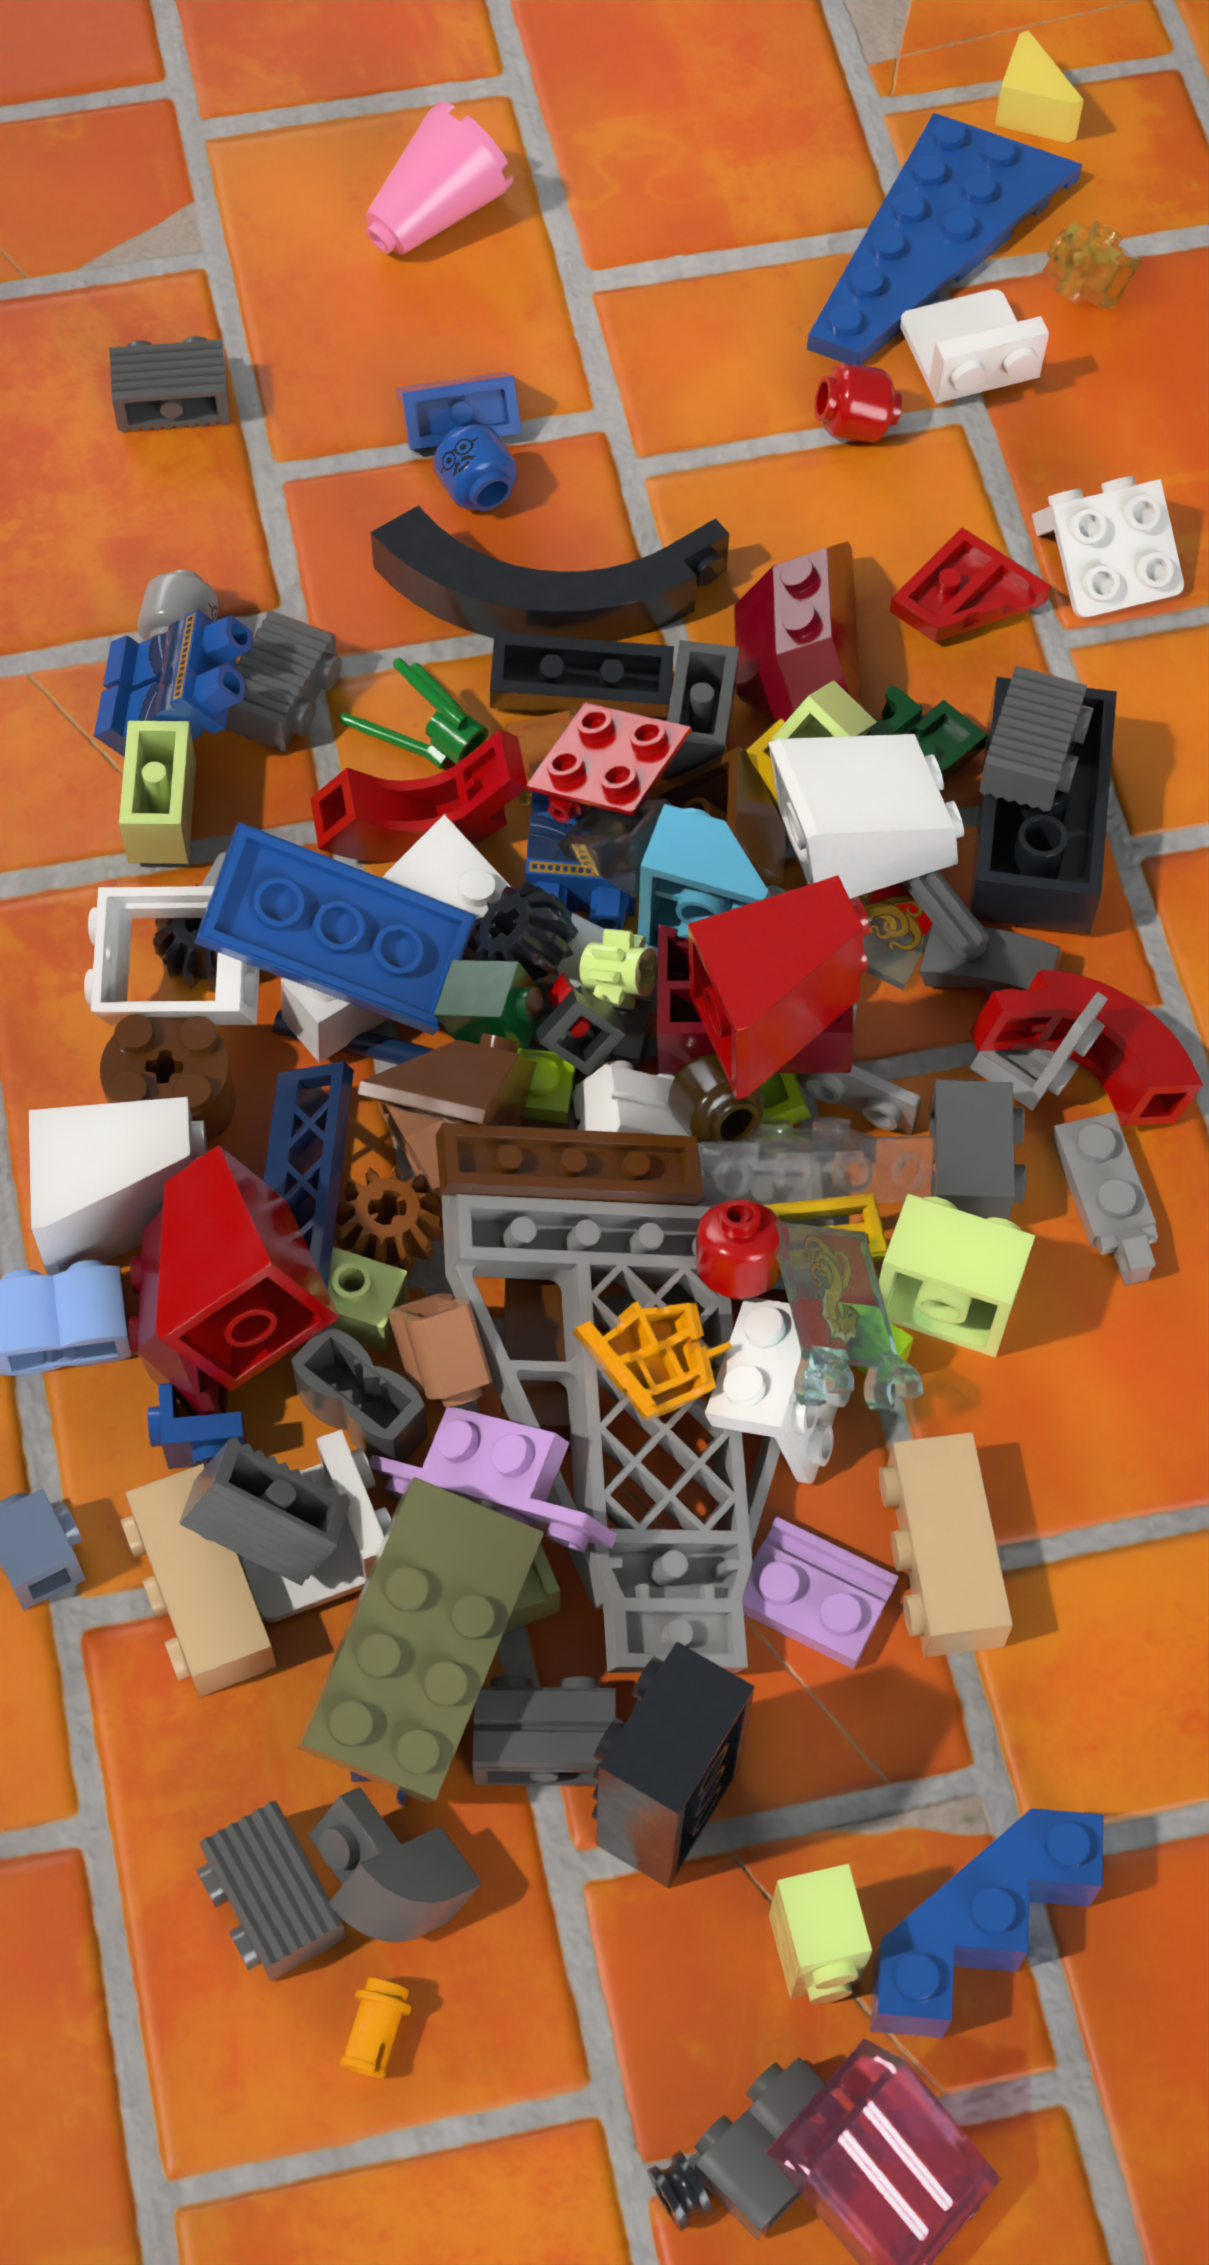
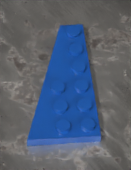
M933 113L810 330L807 350L845 364L859 366L901 331V316L905 311L936 302L939 298V292L953 280L959 282L1009 240L1013 236L1014 228L1030 214L1036 217L1049 205L1050 197L1062 187L1068 189L1080 178L1082 164Z

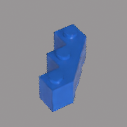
M1031 1808L883 1937L873 1959L870 2032L943 2038L952 2021L954 1966L1017 1972L1028 1953L1029 1902L1090 1907L1102 1888L1103 1815Z

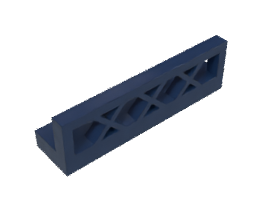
M345 1061L278 1073L264 1183L288 1202L327 1289L354 1070ZM330 1085L329 1095L321 1087Z

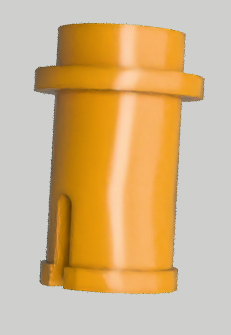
M367 1978L364 1990H357L354 1996L360 2002L344 2056L341 2057L339 2063L340 2066L366 2076L380 2079L385 2078L387 2072L385 2070L401 2016H408L412 2008L406 2004L409 1993L408 1989L385 1980Z

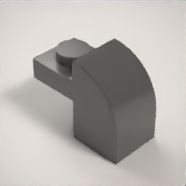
M361 1787L340 1795L309 1834V1838L319 1850L323 1860L333 1870L343 1885L328 1904L347 1924L359 1932L378 1940L406 1942L419 1938L449 1923L482 1884L441 1826L400 1844Z

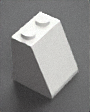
M915 734L784 738L768 742L780 817L808 885L839 875L849 898H853L958 864L956 839L965 835L963 822L955 802L944 803L939 792L944 789V782L938 762L933 754L924 757Z
M188 1097L29 1110L31 1230L47 1275H55L67 1271L71 1265L80 1261L98 1260L105 1263L142 1244V1231L163 1208L164 1182L189 1166L196 1158L210 1151L207 1150L204 1120L193 1121Z

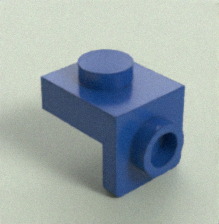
M158 1384L159 1406L148 1407L149 1439L151 1447L162 1446L169 1469L195 1467L203 1464L205 1468L225 1443L235 1437L238 1438L241 1445L248 1444L242 1412L179 1417V1405L172 1384Z

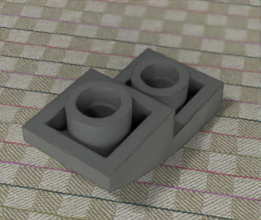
M932 923L919 972L925 986L985 988L988 998H990L994 991L1011 988L1027 990L1039 970L1058 971L1062 952L1059 946L1036 938L983 927L989 934L988 942L990 948L985 955L978 956L972 962H966L960 959Z

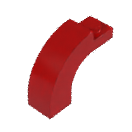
M498 730L455 766L439 774L421 779L387 780L348 767L345 768L310 798L318 849L363 861L398 862L444 814L471 844L489 837L507 825L504 806L526 789L527 779L518 736Z
M1039 970L1027 990L1011 988L994 991L969 1031L978 1051L1042 1049L1056 1052L1075 1021L1095 994L1099 992L1108 1000L1095 1019L1106 1026L1084 1057L1074 1051L1070 1058L1085 1067L1101 1083L1122 1126L1176 1123L1203 1086L1190 1057L1181 1043L1153 1013L1121 991L1100 981L1074 973Z

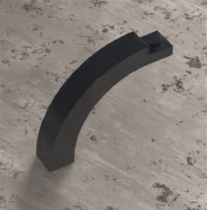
M418 505L371 532L374 569L394 589L435 617L464 630L493 639L494 632L618 641L664 627L695 612L696 587L711 584L727 569L729 532L715 518L661 550L629 563L588 571H548L516 566L473 550L440 528Z

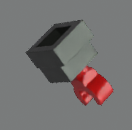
M563 972L546 991L548 999L556 1009L540 1025L536 1032L540 1044L589 1076L626 1036L623 1022L619 1020L618 1013L614 1008L593 995L591 990H586L582 986L576 989L571 984L569 976Z

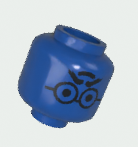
M483 424L459 426L449 431L438 446L433 459L434 472L444 488L459 507L467 510L487 511L498 507L510 496L517 478L516 461L495 430Z

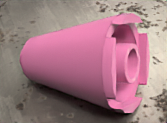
M438 102L428 111L365 213V219L369 225L365 232L371 242L385 254L393 251L399 255H404L498 198L514 182L513 175L506 178L503 176L502 170L508 165V162L494 140L469 115L460 122L448 114L455 107L448 102Z

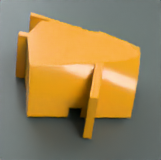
M637 1301L632 1303L618 1316L620 1324L604 1336L601 1335L591 1321L577 1326L572 1332L622 1393H625L624 1396L644 1420L654 1419L674 1411L716 1388L710 1362L719 1359L732 1348L729 1341L707 1350L706 1346L701 1347L699 1338L704 1334L696 1303L642 1309Z

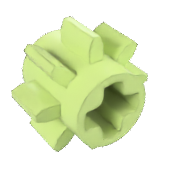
M606 928L603 932V943L591 942L585 947L580 960V979L586 989L594 990L593 995L609 1006L634 1009L635 995L648 996L656 985L658 978L657 955L654 950L644 948L645 936L633 935V931Z

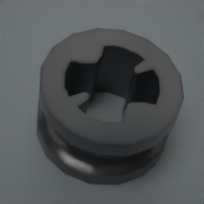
M678 2151L671 2155L672 2163L668 2168L659 2169L655 2165L648 2169L647 2173L669 2217L678 2230L683 2231L689 2227L688 2219L692 2214L701 2213L706 2217L713 2212V2207L691 2164L684 2154Z

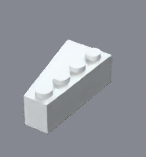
M445 814L382 877L477 915L476 919L484 917L488 911L487 901L497 902L501 898L503 889L506 886L511 887ZM473 926L468 942L478 932L475 926ZM467 945L462 960H474V952ZM286 978L280 980L282 1019L319 1063L347 1046L359 1034L369 1032L389 1019Z

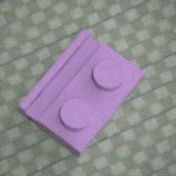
M776 1516L767 1538L762 1543L752 1562L753 1565L743 1595L744 1615L855 1669L883 1613L884 1607L897 1585L899 1577Z

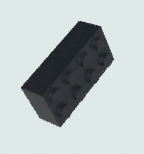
M996 677L988 715L983 769L1011 678ZM1086 688L1082 705L1094 708L1084 744L1071 742L1068 754L1079 757L1069 793L1056 791L1051 810L1044 812L1039 807L1031 808L1028 804L1019 805L1015 800L1007 802L1003 797L996 799L992 794L983 795L980 792L969 910L977 920L1090 934L1102 889L1117 691Z
M678 1641L674 1644L665 1661L655 1656L649 1661L632 1693L638 1700L626 1724L615 1718L607 1728L594 1753V1758L600 1762L593 1775V1779L598 1781L592 1798L598 1802L591 1817L597 1820L596 1845L669 1889L740 1769L755 1686Z

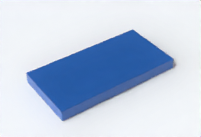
M239 822L231 838L194 943L434 1035L439 1030L441 1024L434 1016V1012L452 960H462L477 915Z

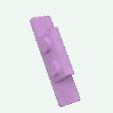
M452 1406L447 1407L422 1468L372 1455L369 1461L371 1471L388 1481L384 1491L398 1499H401L408 1483L416 1477L526 1525L547 1530L545 1536L548 1539L576 1551L584 1552L588 1542L612 1549L618 1536L586 1513L546 1502L569 1445V1442L553 1432Z

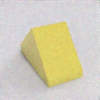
M1030 31L1020 33L1001 85L995 126L1065 143L1076 140L1084 102L1083 98Z

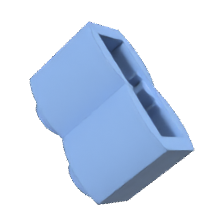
M85 1260L74 1263L67 1271L55 1275H41L36 1270L20 1269L5 1274L0 1280V1375L20 1376L38 1374L64 1366H91L117 1362L132 1356L128 1342V1319L124 1285L119 1266L106 1265L98 1260Z

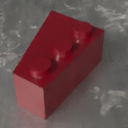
M658 924L659 1073H678L690 1061L699 1056L715 1053L690 997L688 939L679 937L678 929ZM853 1005L776 1073H851L854 1035Z

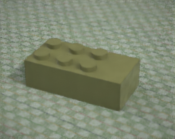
M414 1477L403 1491L296 1749L422 1802L435 1801L544 1532Z

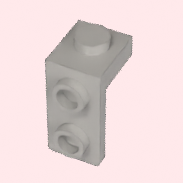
M1099 992L1095 994L1075 1021L1056 1052L1042 1049L980 1051L970 1069L989 1082H1012L1013 1098L1033 1110L1047 1090L1058 1096L1075 1073L1079 1064L1071 1060L1070 1056L1075 1051L1084 1057L1106 1026L1095 1018L1108 998Z
M853 1004V1028L858 1007ZM852 1065L851 1073H799V1085L806 1087L815 1098L830 1104L840 1103L862 1113L870 1123L881 1129H897L906 1134H911L917 1124L922 1098L861 1068Z

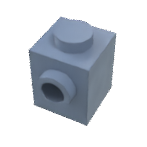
M43 1488L30 1495L28 1493H17L0 1501V1563L23 1611L86 1580L72 1549V1546L83 1541L66 1504L53 1510Z

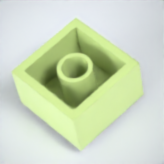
M907 1194L883 1261L873 1311L891 1323L996 1358L1035 1235L1023 1232L1016 1224L1003 1218L991 1217L984 1219L960 1211L954 1204L939 1197L929 1196L920 1198Z

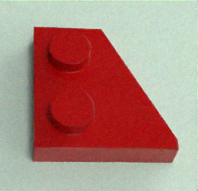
M961 527L891 598L889 612L936 643L1042 606L1048 600L1051 585Z

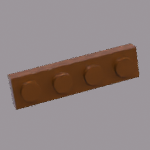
M442 1123L435 1135L441 1195L456 1196L457 1194L682 1206H696L704 1196L696 1136Z

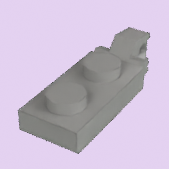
M1115 1112L1055 1125L1052 1132V1141L1091 1248L1097 1247L1101 1255L1113 1252L1125 1286L1150 1280V1272L1156 1265L1150 1248V1244L1157 1242L1158 1239L1155 1227L1156 1221Z

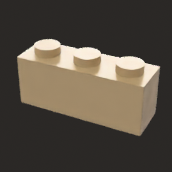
M973 1432L893 1442L887 1467L879 1468V1486L884 1507H895L899 1530L891 1531V1548L897 1572L907 1571L911 1595H904L903 1609L909 1636H920L924 1658L1004 1647L1013 1623Z
M203 1464L125 1492L133 1515L120 1520L133 1557L137 1558L147 1554L152 1566L154 1576L146 1578L142 1582L155 1618L157 1619L169 1614L177 1635L175 1638L164 1641L176 1677L179 1681L191 1676L199 1698L277 1668L271 1643L237 1553L216 1542L204 1539L198 1533L179 1523L193 1482L204 1469Z

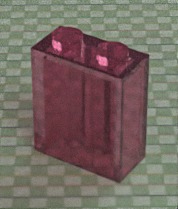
M865 2038L765 2152L859 2265H933L937 2256L966 2221L978 2212L982 2202L1001 2180L999 2175L907 2060Z

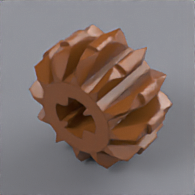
M396 1164L391 1170L389 1178L380 1179L379 1174L369 1167L368 1172L365 1174L367 1185L362 1186L348 1181L344 1189L346 1202L338 1203L335 1222L340 1226L336 1231L338 1246L342 1250H351L350 1253L387 1265L398 1264L399 1268L406 1270L409 1276L413 1270L412 1256L430 1261L434 1255V1244L432 1241L440 1240L443 1236V1220L438 1216L442 1212L441 1199L437 1193H427V1181L422 1177V1174L404 1182L403 1170ZM387 1218H393L391 1225H386Z

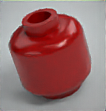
M842 364L834 368L829 376H823L820 380L815 395V416L818 421L823 422L824 429L831 437L868 443L875 442L884 436L889 425L894 426L897 424L902 410V396L900 392L895 391L892 377L885 370Z
M741 1199L725 1201L710 1208L701 1217L696 1232V1265L702 1282L710 1290L734 1300L751 1299L769 1291L780 1280L784 1266V1230L780 1218L770 1208L755 1201Z

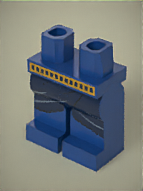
M197 609L186 614L184 620L176 621L169 625L166 633L144 642L138 643L128 635L112 641L103 686L107 690L101 693L94 737L125 757L128 721H189L192 740L201 736L204 729L211 734L224 730L226 728L229 707L243 702L246 684L242 674L235 670L237 657L251 652L252 631L233 616H227L215 622Z
M532 791L525 883L529 882L534 886H540L549 894L553 893L567 905L566 908L569 911L590 913L589 921L604 929L623 930L627 916H634L636 894L648 819L649 795L634 816L593 806L588 839L584 838L587 815L586 804H583L584 810L578 818L570 819L567 823H561L549 814L548 807L550 803L547 795Z

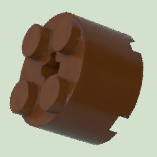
M129 1015L116 1025L114 1035L107 1043L100 1062V1079L107 1104L188 1097L193 1121L204 1120L207 1141L218 1132L221 1135L233 1118L236 1096L228 1053L213 1022L204 1017L162 1018Z

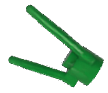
M401 658L394 659V668L437 710L425 729V733L431 738V745L348 713L339 715L341 724L425 757L439 769H442L449 760L458 764L486 741L489 732L484 725L466 713L420 664L413 663L409 666Z

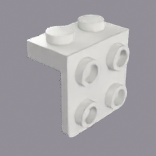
M991 289L907 310L902 314L900 328L936 404L1040 377L1049 331L1041 316L1017 322L1005 295L999 290Z
M1135 475L1102 483L1103 493L1084 498L1081 488L1048 496L1049 507L1032 514L1037 536L1055 532L1070 601L1076 616L1087 618L1172 597L1182 592L1184 580L1161 479L1137 485Z
M754 1297L743 1300L729 1341L732 1348L725 1353L715 1382L716 1388L712 1390L705 1415L713 1427L774 1437L796 1481L812 1484L819 1466H825L830 1459L834 1442L833 1421L838 1407H845L849 1400L852 1389V1372L850 1368H847L840 1352L804 1349L793 1304Z
M342 1429L317 1438L320 1464L300 1471L302 1477L311 1475L314 1483L323 1481L326 1489L334 1487L338 1495L347 1494L351 1501L334 1552L329 1554L327 1560L324 1559L321 1566H318L316 1571L311 1573L309 1579H306L302 1586L275 1572H270L259 1564L238 1554L259 1613L265 1621L277 1622L362 1590L390 1525L391 1518L386 1507L374 1511L366 1489L375 1486L367 1457L362 1448L350 1451Z

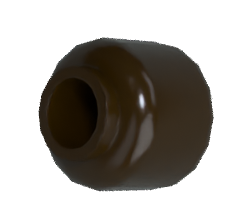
M716 1053L699 1056L687 1063L676 1074L670 1086L668 1097L673 1117L690 1136H696L698 1144L713 1150L739 1146L749 1140L759 1126L765 1105L760 1087L750 1096L736 1100Z

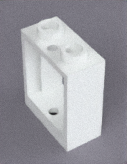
M214 886L98 887L97 907H93L90 910L88 918L89 938L91 943L95 945L93 969H88L84 981L85 999L88 1006L91 1007L93 1014L109 1025H117L123 1018L129 1015L161 1018L204 1017L213 1022L214 1025H257L260 968L218 953L215 1001H127L132 918H203Z

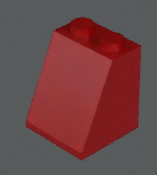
M839 875L688 924L690 997L736 1100L750 1096L859 1000L861 972L868 969L867 957L863 947V936L869 935L870 925L861 900L858 897L849 898Z
M220 1145L205 1155L196 1158L189 1166L164 1182L155 1329L161 1342L232 1392L340 1318L288 1202Z

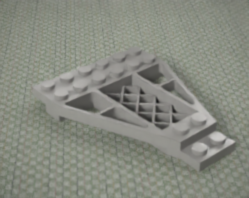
M699 1154L704 1196L696 1206L457 1194L456 1196L441 1195L445 1276L456 1299L464 1298L470 1300L492 1374V1381L509 1420L541 1429L519 1380L557 1381L563 1384L567 1390L574 1502L560 1471L557 1473L546 1502L586 1513L605 1527H607L608 1517L619 1528L610 1529L618 1535L612 1549L589 1542L584 1552L567 1548L593 1608L603 1609L607 1673H642L654 1656L665 1661L676 1641L731 1673H738L748 1667L743 1595L753 1565L751 1548L781 1449L774 1437L763 1436L746 1490L742 1432L710 1425L705 1411L712 1390L706 1394L707 1404L701 1398H698L676 1409L664 1423L658 1417L644 1420L624 1396L625 1393H622L572 1332L577 1326L591 1321L594 1325L595 1320L607 1333L620 1324L619 1318L597 1297L610 1283H618L639 1302L642 1309L667 1307L661 1298L674 1285H680L699 1303V1317L704 1334L702 1339L699 1338L701 1347L706 1346L707 1350L730 1341L733 1332L731 1299L710 1290L700 1279L696 1265V1232L700 1219L710 1208L725 1201L741 1199L769 1205L821 1199L818 1161ZM834 1217L781 1222L784 1231L834 1225ZM799 1246L785 1247L784 1253L799 1252ZM811 1246L804 1247V1251L814 1250ZM805 1271L782 1273L780 1280L771 1289L797 1290L803 1294L804 1302L814 1303L813 1297L817 1299L818 1290L823 1291L822 1280L814 1279L817 1284V1290L812 1291L809 1288V1281L805 1276ZM473 1277L551 1280L557 1283L562 1294L566 1361L510 1360ZM591 1282H600V1283L592 1290ZM646 1284L663 1286L654 1293ZM725 1354L719 1359L710 1362L715 1382ZM598 1384L617 1402L601 1421ZM623 1409L651 1436L635 1455L606 1429ZM687 1411L709 1432L710 1444L699 1456L670 1430ZM657 1443L685 1469L684 1473L669 1489L641 1463L643 1458ZM602 1450L621 1468L606 1486H604ZM710 1457L712 1461V1470L705 1464V1462ZM628 1475L656 1502L639 1522L610 1495ZM692 1477L715 1500V1510L703 1523L676 1497V1494ZM664 1510L683 1530L646 1528ZM716 1524L717 1530H710Z

